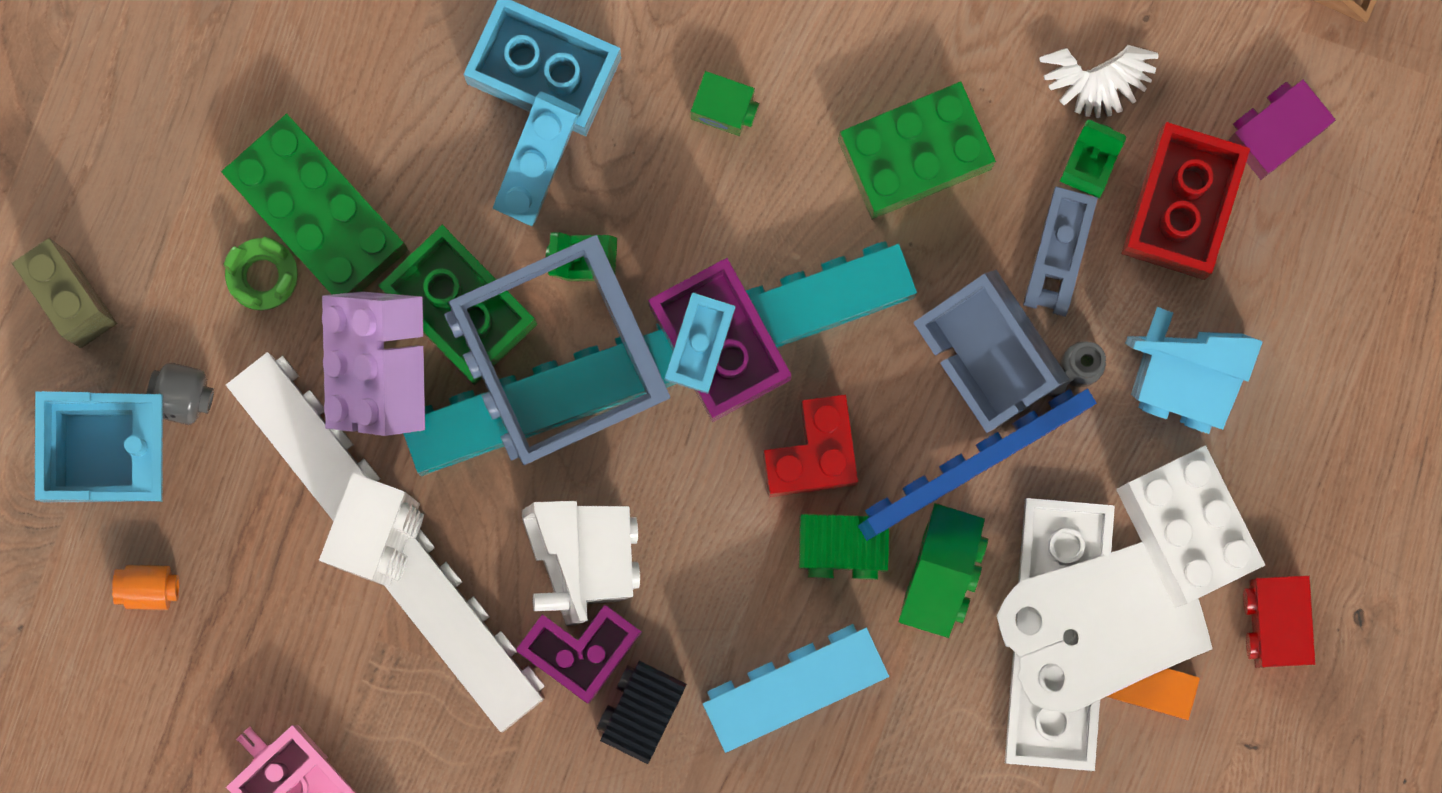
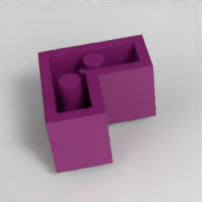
M606 605L603 606L579 640L542 614L516 651L584 702L590 704L642 632Z

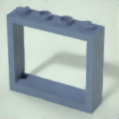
M597 234L448 302L451 311L444 314L455 338L464 336L470 352L463 354V357L473 379L482 376L489 392L481 396L492 420L498 417L502 419L508 433L500 436L511 461L519 457L522 465H526L671 398ZM583 256L646 394L529 447L467 309Z

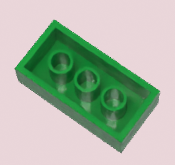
M287 113L221 171L331 295L362 292L408 251L407 246Z

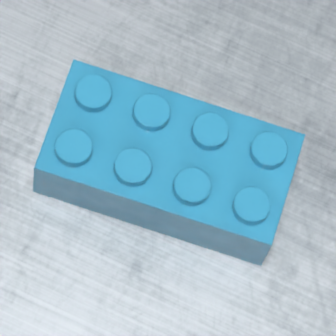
M851 624L828 636L830 645L816 650L813 643L808 644L788 654L791 662L775 669L773 662H770L748 672L750 682L735 688L732 681H729L707 691L710 700L702 704L724 752H729L888 678L887 670L867 627L857 632L854 624Z

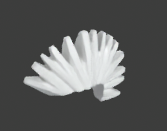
M1127 45L1123 51L1112 59L1087 71L1082 70L1081 66L1077 64V60L1067 48L1041 56L1039 60L1043 63L1061 65V67L1044 75V79H1056L1048 85L1050 90L1071 85L1059 100L1063 105L1067 104L1078 94L1074 112L1080 114L1084 107L1085 116L1090 117L1094 108L1096 118H1100L1101 103L1107 117L1112 116L1111 106L1116 113L1123 111L1117 89L1132 104L1136 102V99L1129 84L1145 92L1147 88L1140 80L1151 83L1152 79L1142 73V71L1155 74L1156 68L1143 62V60L1158 59V53Z

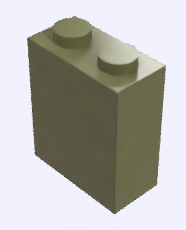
M50 238L12 262V265L61 337L79 348H83L117 325V322L70 253Z

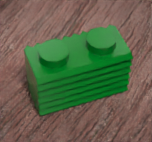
M801 514L798 569H808V578L832 579L834 578V570L852 571V579L878 580V571H888L889 528L867 541L858 525L868 519V516Z

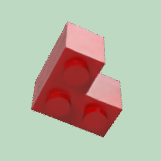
M846 394L802 400L801 413L806 444L768 449L763 452L769 498L852 487L858 483Z

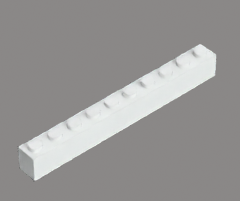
M267 352L228 382L226 386L334 521L352 472L374 481H379L380 477L365 459H362L359 463L355 461L347 450L353 443L342 430L325 428V421L320 416L324 412L323 405L310 390L302 394L293 381L299 375L282 355L279 359L275 360ZM419 529L416 538L408 537L402 553L408 556V560L399 581L392 579L390 586L386 588L500 732H504L544 700L539 691L545 685L529 666L524 670L520 669L511 657L517 652L515 647L502 631L495 636L484 623L490 617L474 596L466 601L456 588L462 583L461 579L447 562L441 566L436 563L429 554L435 547L423 531Z

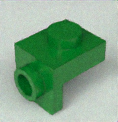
M1086 120L1075 142L1060 182L1100 199L1127 137L1107 125Z
M551 232L546 257L594 235L571 236L561 232ZM597 235L615 274L618 238L611 235ZM583 256L548 272L549 276L566 281H594Z

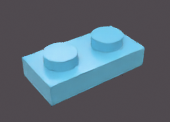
M692 293L665 381L703 393H709L735 311L734 305Z

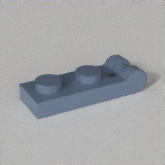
M1060 187L1054 188L1023 306L1034 309L1037 308V305L1053 309V314L1066 317L1098 200L1097 197ZM1045 276L1061 280L1058 292L1043 288Z

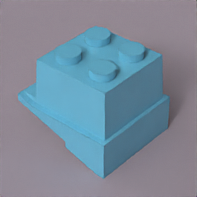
M1157 307L1147 336H1127L1125 342L1129 347L1144 352L1131 395L1140 401L1138 408L1149 414L1164 419L1168 418L1169 412L1181 415L1180 422L1184 423L1185 426L1208 434L1212 426L1223 430L1243 380L1249 382L1263 341L1242 333L1198 332L1197 338L1165 337L1174 313Z
M35 392V500L43 503L163 502V395Z

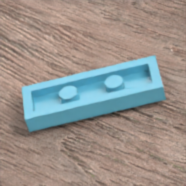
M539 92L494 202L493 209L533 226L581 109L545 92Z

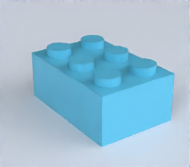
M497 0L463 75L467 85L529 112L540 91L581 109L572 131L587 136L622 59L621 49L512 0Z

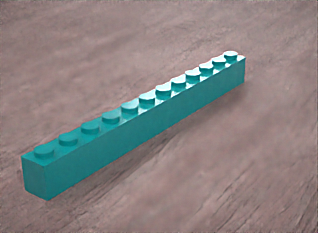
M887 241L879 242L862 250L864 256L847 262L846 257L841 256L821 264L823 271L806 277L804 271H799L781 278L780 283L782 286L765 292L763 286H758L746 290V293L774 344L779 348L914 299L917 291L900 245L896 244L888 247ZM657 323L658 331L644 335L643 338L666 388L676 385L675 383L665 381L673 350ZM620 336L614 339L616 346L602 351L599 350L598 345L582 349L573 354L574 361L558 366L556 360L540 364L532 368L533 376L517 381L515 375L499 379L526 439L624 404L646 394ZM474 390L457 394L449 398L451 405L434 411L432 405L425 406V430L403 433L416 471L420 476L504 447L500 436L508 432L501 417L492 420L481 396L486 393L475 396Z

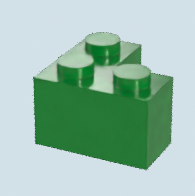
M934 503L923 534L917 562L905 593L898 623L946 638L950 637L955 621L963 624L971 599L965 597V593L967 590L971 592L976 590L982 567L975 565V562L982 563L989 538L981 536L985 518Z

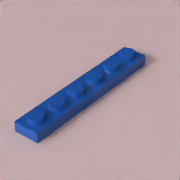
M1087 388L1077 395H1074L1071 389L1065 391L1048 402L1052 410L1038 417L1034 410L1012 423L1016 431L1002 439L999 432L994 433L975 445L979 451L976 455L965 460L961 453L939 466L943 474L929 482L924 475L902 488L906 496L892 504L889 498L886 497L866 509L865 512L869 518L858 525L867 541L1090 409L1097 403L1089 389Z

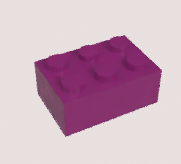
M728 258L715 263L648 300L649 307L673 351L692 293L735 306L709 393L695 390L712 423L791 380L792 375Z

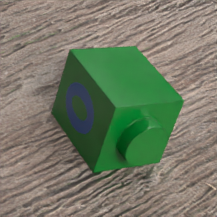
M705 71L690 111L691 120L740 137L744 125L752 127L760 103L753 101L755 88Z

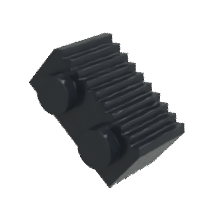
M640 660L636 668L627 665L616 687L617 690L623 692L616 708L610 705L606 707L596 728L604 732L600 741L649 764L687 684Z

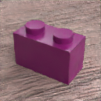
M1304 79L1294 87L1285 82L1267 97L1271 105L1259 114L1252 108L1233 123L1237 131L1229 138V142L1251 148L1246 163L1260 180L1336 121Z

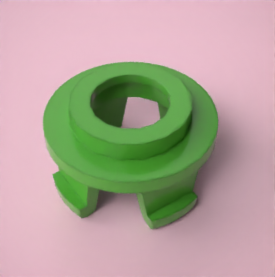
M271 238L252 239L238 247L233 246L225 258V280L228 290L236 301L249 309L258 311L274 309L285 303L296 288L298 280L296 261L285 246ZM259 260L270 261L278 269L279 278L277 284L268 291L254 290L247 281L248 269Z

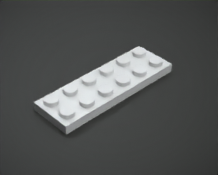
M1026 498L1019 582L1103 555L1107 556L1110 563L1115 506ZM1023 607L1017 612L1016 626L1023 634L1033 635L1040 630L1042 619L1035 608ZM1073 629L1066 630L1063 635L1064 640L1062 641H1065L1070 646L1075 645L1079 639L1077 632ZM1013 651L1004 763L1095 771L1100 700L1072 713L1050 711L1031 704L1017 677L1020 669V657ZM1046 664L1040 669L1038 681L1045 691L1057 692L1064 685V673L1057 665Z

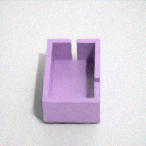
M353 292L322 296L325 428L350 432L358 431V433L381 436L425 430L423 346L415 345L384 349V341L423 337L422 297L374 292Z

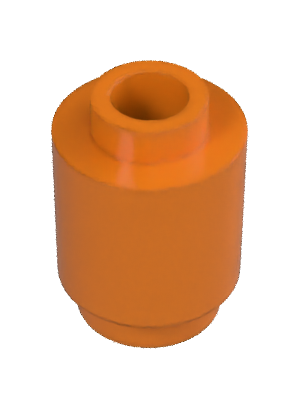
M126 565L125 569H115L112 583L113 602L115 605H124L125 609L169 610L171 601H178L179 575L172 574L171 567L166 565Z

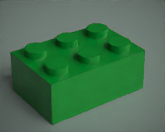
M961 81L842 130L838 137V143L872 220L990 171L996 162Z
M442 224L378 286L385 294L422 297L423 334L473 385H476L482 379V376L473 379L463 357V354L470 352V349L463 335L457 338L454 337L444 314L451 311L448 304L449 301L497 279ZM508 291L467 309L493 367L537 326L535 318Z

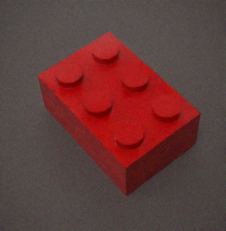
M1166 122L1159 130L1121 254L1195 278L1207 279L1213 273L1251 148Z

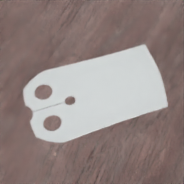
M1143 542L1112 552L1110 563L1107 556L1103 555L1023 580L1011 590L997 614L1005 646L1010 647L1020 657V669L1017 677L1030 703L1046 710L1061 713L1078 711L1146 677L1212 650L1199 599L1177 608L1174 607ZM1023 607L1035 608L1041 615V628L1033 635L1023 634L1016 626V614ZM1073 629L1077 632L1079 639L1075 645L1070 646L1065 641H1062L1064 640L1063 635L1066 630ZM1046 664L1057 665L1064 673V685L1057 692H1047L1039 684V671Z

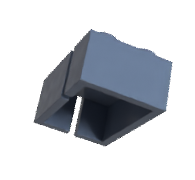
M997 270L984 273L913 322L935 356L948 351L952 347L956 351V355L945 359L940 364L986 433L998 428L1031 404L1070 380Z

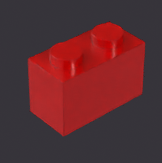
M1310 575L1255 578L1249 580L1250 588H1244L1243 604L1245 614L1252 615L1253 632L1246 634V650L1248 659H1254L1255 668L1316 665Z

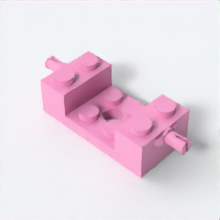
M292 725L274 743L268 746L252 730L251 726L244 731L247 737L241 734L236 739L254 759L226 787L231 793H357L326 760L328 756L299 725Z

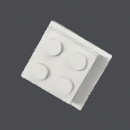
M577 501L534 502L522 510V521L536 561H544L554 593H533L534 611L561 610L566 626H572L588 621L587 604L617 602L633 597V589L640 586L639 563L632 562L631 544H637L638 523L636 517H630L629 506H577Z

